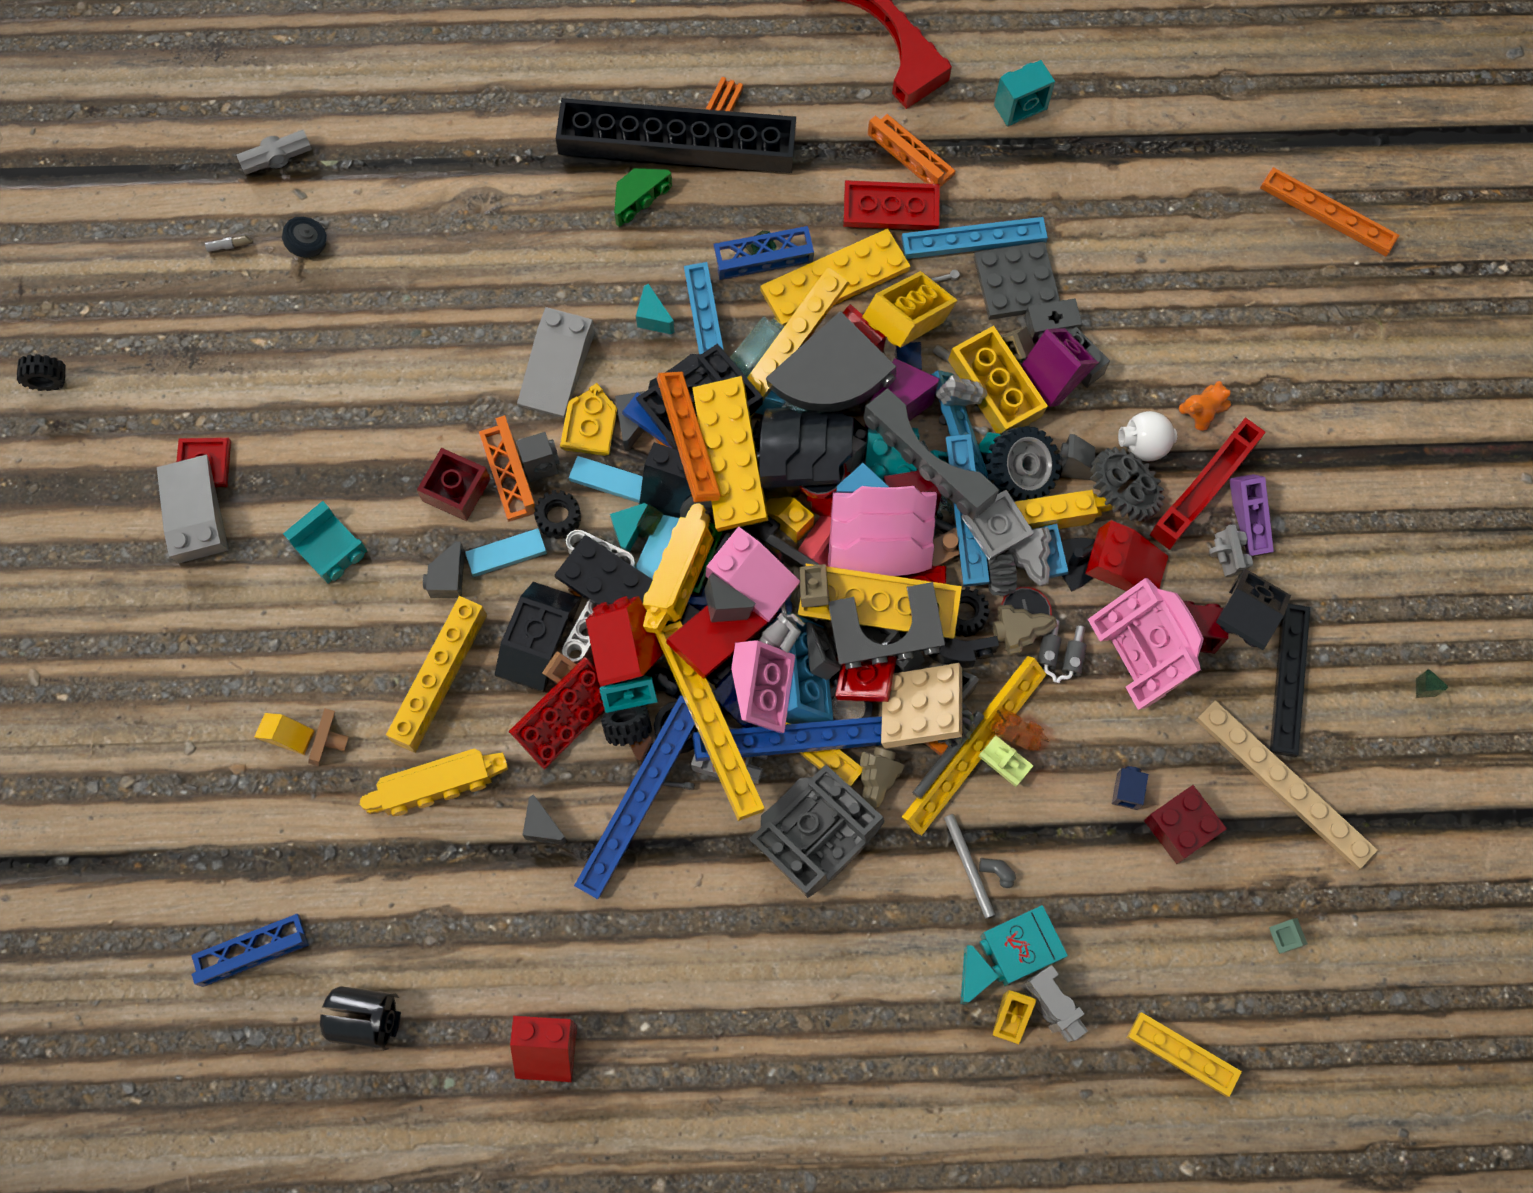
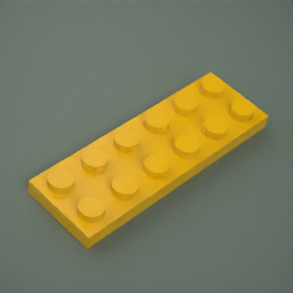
M885 229L760 285V291L783 329L828 267L850 283L834 304L836 305L910 271L911 266L889 229Z
M742 376L692 387L698 423L721 494L719 500L711 501L716 530L719 532L768 521L745 384Z
M826 566L830 601L854 597L860 625L903 632L909 631L912 615L907 587L930 583L929 581ZM933 582L943 637L954 639L962 586ZM800 597L798 616L831 621L829 605L802 607Z

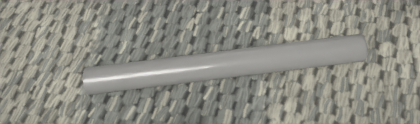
M954 814L944 817V820L985 919L995 916L994 910Z

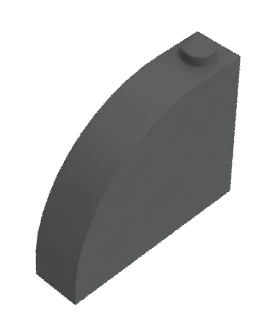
M840 311L768 375L766 382L768 387L777 396L796 407L817 412H834L861 404L883 387L888 388L895 381L897 373L896 366Z

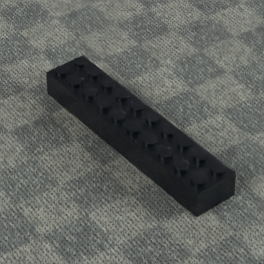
M561 98L555 139L558 155L792 173L796 116Z

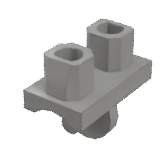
M1228 525L1225 530L1214 534L1215 547L1209 550V554L1211 557H1218L1225 577H1232L1238 572L1253 566L1251 555L1243 554L1241 549L1247 543L1245 532L1237 531L1236 525Z

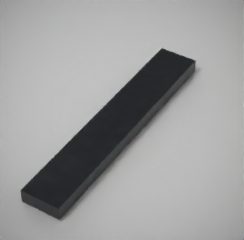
M1288 603L1280 626L1270 751L1273 754L1297 757L1299 755L1311 608L1307 606Z

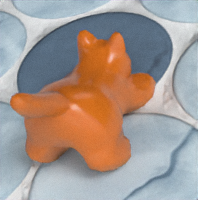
M1217 381L1215 385L1206 387L1200 395L1195 394L1186 399L1185 402L1179 405V412L1181 414H1189L1195 420V428L1205 431L1209 428L1210 422L1213 421L1216 413L1227 411L1231 407V402L1227 400L1231 392L1223 386L1221 381Z

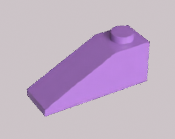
M1251 474L1229 478L1232 504L1240 531L1246 533L1247 537L1245 545L1247 554L1253 556L1274 552L1265 477Z

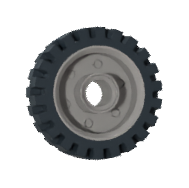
M1030 426L1012 428L1000 433L1001 436H997L993 440L995 443L989 447L992 453L986 456V460L991 461V463L986 464V470H991L992 472L987 476L989 480H994L992 484L999 489L998 494L1007 490L1014 502L1047 496L1050 493V489H1054L1056 483L1053 481L1059 479L1060 475L1055 472L1061 470V464H1056V460L1061 459L1060 454H1054V451L1058 450L1056 444L1050 445L1053 439L1050 436H1045L1046 432Z

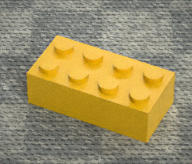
M919 271L876 293L862 318L868 322L870 327L884 334L890 343L901 348L943 324L958 300L923 272Z
M994 326L952 348L948 361L961 379L980 382L982 387L987 390V396L983 398L981 404L977 405L996 433L1000 434L1012 428L1025 427L1043 416L1048 405Z

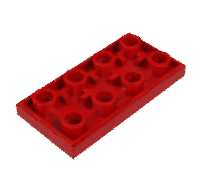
M707 605L669 636L666 644L704 679L734 654L735 643L748 642L770 622H767L753 611L747 620L711 622ZM778 613L774 615L770 622H772L776 618Z
M584 657L508 731L544 770L605 710L600 694L601 686L598 682L594 665Z

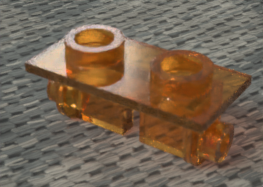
M997 710L1001 719L999 722L996 721L992 727L996 736L1012 742L1018 734L1014 742L1030 751H1037L1041 746V740L1049 742V739L1043 733L1044 729L1039 724L1030 721L1028 724L1022 721L1023 719L1019 715L1011 711L1006 714Z

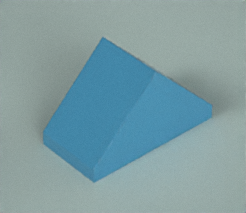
M862 463L837 486L836 493H853L861 486H889Z

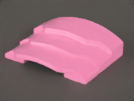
M861 486L853 493H833L828 553L829 567L888 576L908 575L931 569L934 551L933 536L937 493L920 492L915 486Z
M1148 578L1140 581L1088 619L1100 642L1108 640L1113 642L1134 681L1127 685L1126 689L1138 710L1145 709L1166 696V693L1201 670L1198 656L1204 638L1193 616L1177 593L1158 589Z

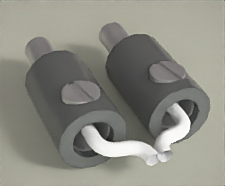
M1056 620L1058 626L1047 635L1042 636L1037 662L1044 669L1045 673L1053 678V682L1060 683L1062 679L1081 676L1087 645L1083 643L1085 627L1076 626L1074 640L1068 641L1062 672L1066 675L1056 678V675L1049 671L1056 669L1062 641L1057 636L1060 621Z

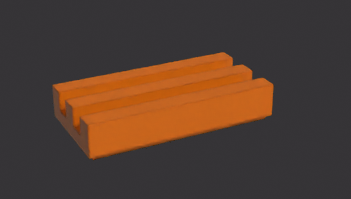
M721 77L706 109H714L724 87H726L716 110H722L731 90H734L735 92L725 110L733 111L743 91V84L739 83L737 85L735 81L731 79L726 81L725 77Z

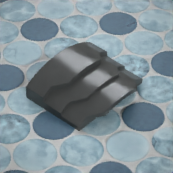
M825 765L813 777L799 778L774 805L761 815V828L749 839L788 877L792 884L809 898L834 879L864 849L884 824V817L829 766Z

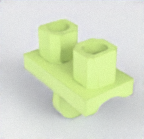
M996 735L978 756L1015 787L1033 767L1014 748H1011Z

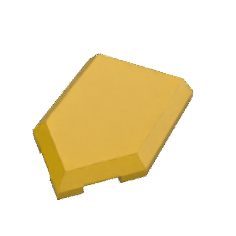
M598 383L589 387V390L579 397L576 396L568 401L560 443L561 449L603 456L610 454L617 407L606 396Z

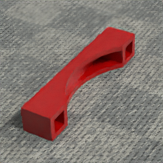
M1245 417L1192 484L1157 522L1150 536L1168 550H1171L1258 445L1266 432Z

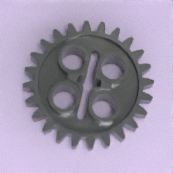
M1116 447L1112 450L1107 448L1091 463L1093 467L1089 471L1093 475L1090 477V480L1096 482L1093 488L1100 490L1098 497H1104L1106 499L1105 505L1111 504L1113 512L1119 510L1121 517H1125L1128 514L1130 521H1133L1135 518L1139 522L1143 519L1147 521L1159 512L1160 508L1164 505L1161 502L1165 499L1161 494L1164 488L1158 486L1161 480L1154 478L1155 471H1149V463H1141L1142 459L1134 458L1132 452L1127 454L1124 448L1120 451ZM1136 475L1137 479L1122 493L1117 491L1128 479Z

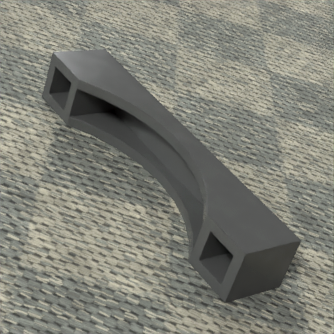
M888 388L866 405L864 413L866 425L871 430H876L888 446L894 447L900 452L902 458L907 463L913 464L925 480L931 481L938 488L941 495L952 500L962 514L968 515L974 520L995 502L999 489L983 474L952 466L940 460L925 448L911 428L907 417L906 404Z

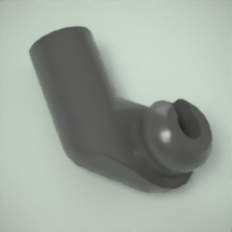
M980 858L979 872L995 873L1000 878L999 882L1003 888L1014 886L1016 874L1004 861Z

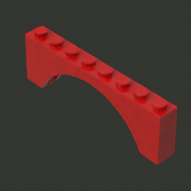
M836 0L852 4L870 13L891 34L897 46L900 59V67L894 78L892 94L906 109L950 80L952 66L948 59L943 58L939 54L934 44L925 39L920 29L911 24L905 13L899 11L892 0Z

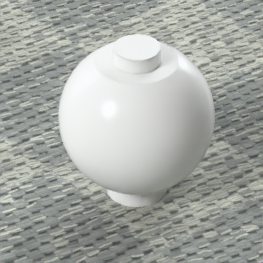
M1153 411L1137 414L1128 422L1127 427H1120L1118 433L1119 445L1127 447L1129 453L1132 452L1135 458H1140L1142 461H1155L1163 458L1169 453L1177 440V431L1173 428L1169 419Z

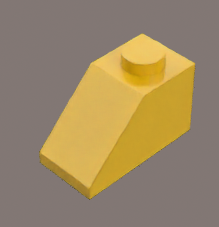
M770 498L765 503L767 515L780 523V530L795 543L814 525V514L795 498Z

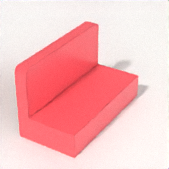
M821 516L798 551L819 565L826 564L829 567L828 553L831 517Z

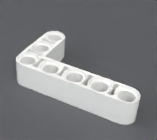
M573 530L567 535L566 545L569 554L574 550V543L579 542L584 535H587L635 567L632 554L582 530ZM590 601L587 602L562 649L563 655L576 664L584 657L589 660L592 655L589 636L581 634L587 628L585 619L593 613L592 609L596 606ZM574 650L582 652L580 657L576 659L570 658L569 654Z

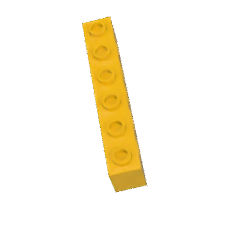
M461 596L458 597L386 733V736L392 743L416 753L487 617L482 605Z

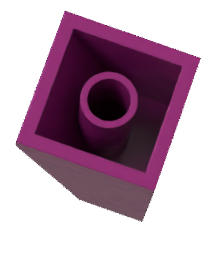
M1065 328L1047 329L1042 334L1021 367L1049 407L1059 406L1094 369L1098 362Z
M894 358L892 363L896 366L897 375L895 376V381L888 389L906 404L907 417L911 421L933 404L940 379ZM883 387L882 389H880L876 394H874L872 400H874L887 388Z

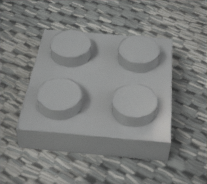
M1007 490L999 493L995 502L976 519L972 520L968 515L964 514L961 516L988 560L1034 534Z

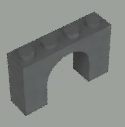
M933 582L907 587L912 623L908 633L901 640L893 644H878L869 640L860 628L854 597L829 601V611L839 665L846 666V670L862 667L861 662L872 661V665L887 663V658L898 656V660L913 658L915 652L924 651L925 655L940 653V648L945 647Z

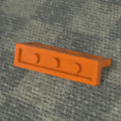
M888 114L882 119L875 115L869 121L868 135L926 184H940L941 187L955 175L956 170Z
M504 415L495 418L498 426L479 431L507 520L510 522L534 514L535 504ZM501 434L502 440L498 447L488 444L486 437ZM499 454L509 458L505 469L495 466L494 462ZM506 476L515 479L517 482L512 491L502 487ZM513 498H516L524 503L525 509L511 513L509 505Z

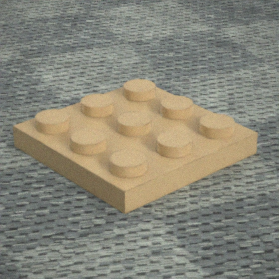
M959 663L893 674L889 702H882L881 744L884 748L962 737V667Z

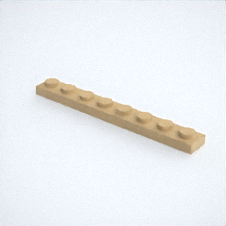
M1216 700L1195 720L1356 870L1361 869L1377 852V849Z

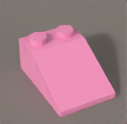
M740 527L735 530L706 566L705 577L709 578L713 573L755 602L753 612L767 622H770L800 584V580L766 547Z
M758 640L735 643L731 670L743 721L778 733H784L795 662L794 654L787 653L784 650Z

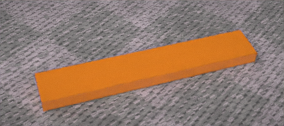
M1274 167L1260 187L1265 192L1385 257L1400 236Z
M683 372L658 373V385L693 501L719 500L721 494Z

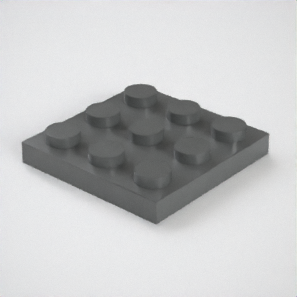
M1045 241L974 253V261L989 320L1024 315L1028 306L1060 301Z

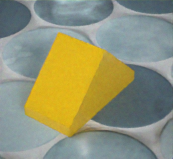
M265 713L254 738L304 755L314 730L282 714Z
M1011 990L1005 992L992 1036L1019 1044L1036 999Z

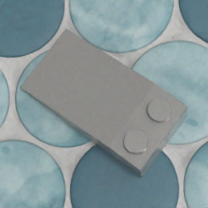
M545 307L517 402L518 406L565 418L568 401L572 399L595 335L592 319Z
M208 455L157 467L163 529L169 557L177 563H183L229 551Z

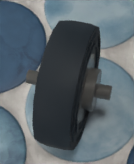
M302 216L294 217L285 224L282 232V241L289 252L299 257L311 258L319 255L325 248L327 235L319 222Z

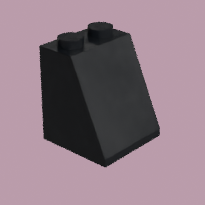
M654 442L644 464L639 505L643 503L649 505L650 514L655 516L662 514L680 518L681 506L692 494L679 451Z

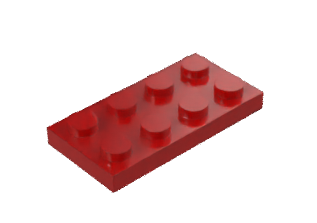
M845 180L843 227L910 230L939 229L940 184Z

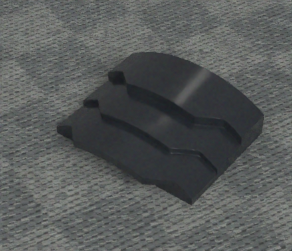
M718 343L702 354L688 355L680 363L666 371L683 372L696 417L697 412L692 387L742 376L744 380L750 416L763 404V396ZM656 377L650 380L648 390L636 397V401L666 437L669 445L673 449L678 450Z
M792 407L766 408L760 439V480L762 488L840 484L841 465L852 457L854 418L844 415L843 411L818 413L817 411L810 410L794 411Z

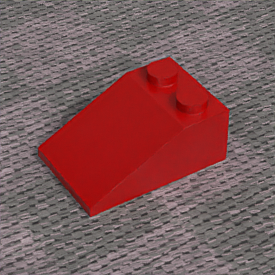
M1111 520L1098 529L1085 574L1124 591H1128L1145 578H1148L1160 589L1168 555L1134 529Z

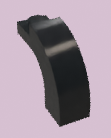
M997 636L971 641L944 638L945 647L940 648V653L928 656L941 664L959 663L962 668H973L976 657L978 659L992 657L997 652L999 642Z

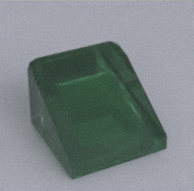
M647 505L637 523L638 536L653 535L663 513L653 506Z

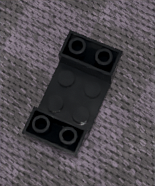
M1244 569L1233 582L1229 591L1232 595L1221 610L1216 623L1227 633H1234L1243 638L1249 646L1264 650L1285 614L1291 595L1249 570Z
M532 582L520 596L503 636L494 675L544 693L550 678L542 674V672L554 656L568 621L573 622L582 600L581 597Z

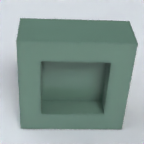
M1298 918L1269 927L1279 954L1308 944Z

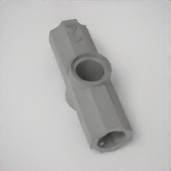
M300 130L282 138L277 136L266 137L261 141L260 146L237 154V158L246 175L268 166L271 168L283 167L288 163L289 158L310 151L312 148L304 130Z

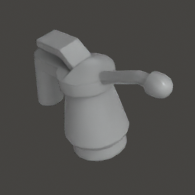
M784 603L781 606L782 613L778 615V619L762 632V637L759 640L776 648H782L785 652L789 653L801 633L796 622L804 626V622L794 614L788 615Z

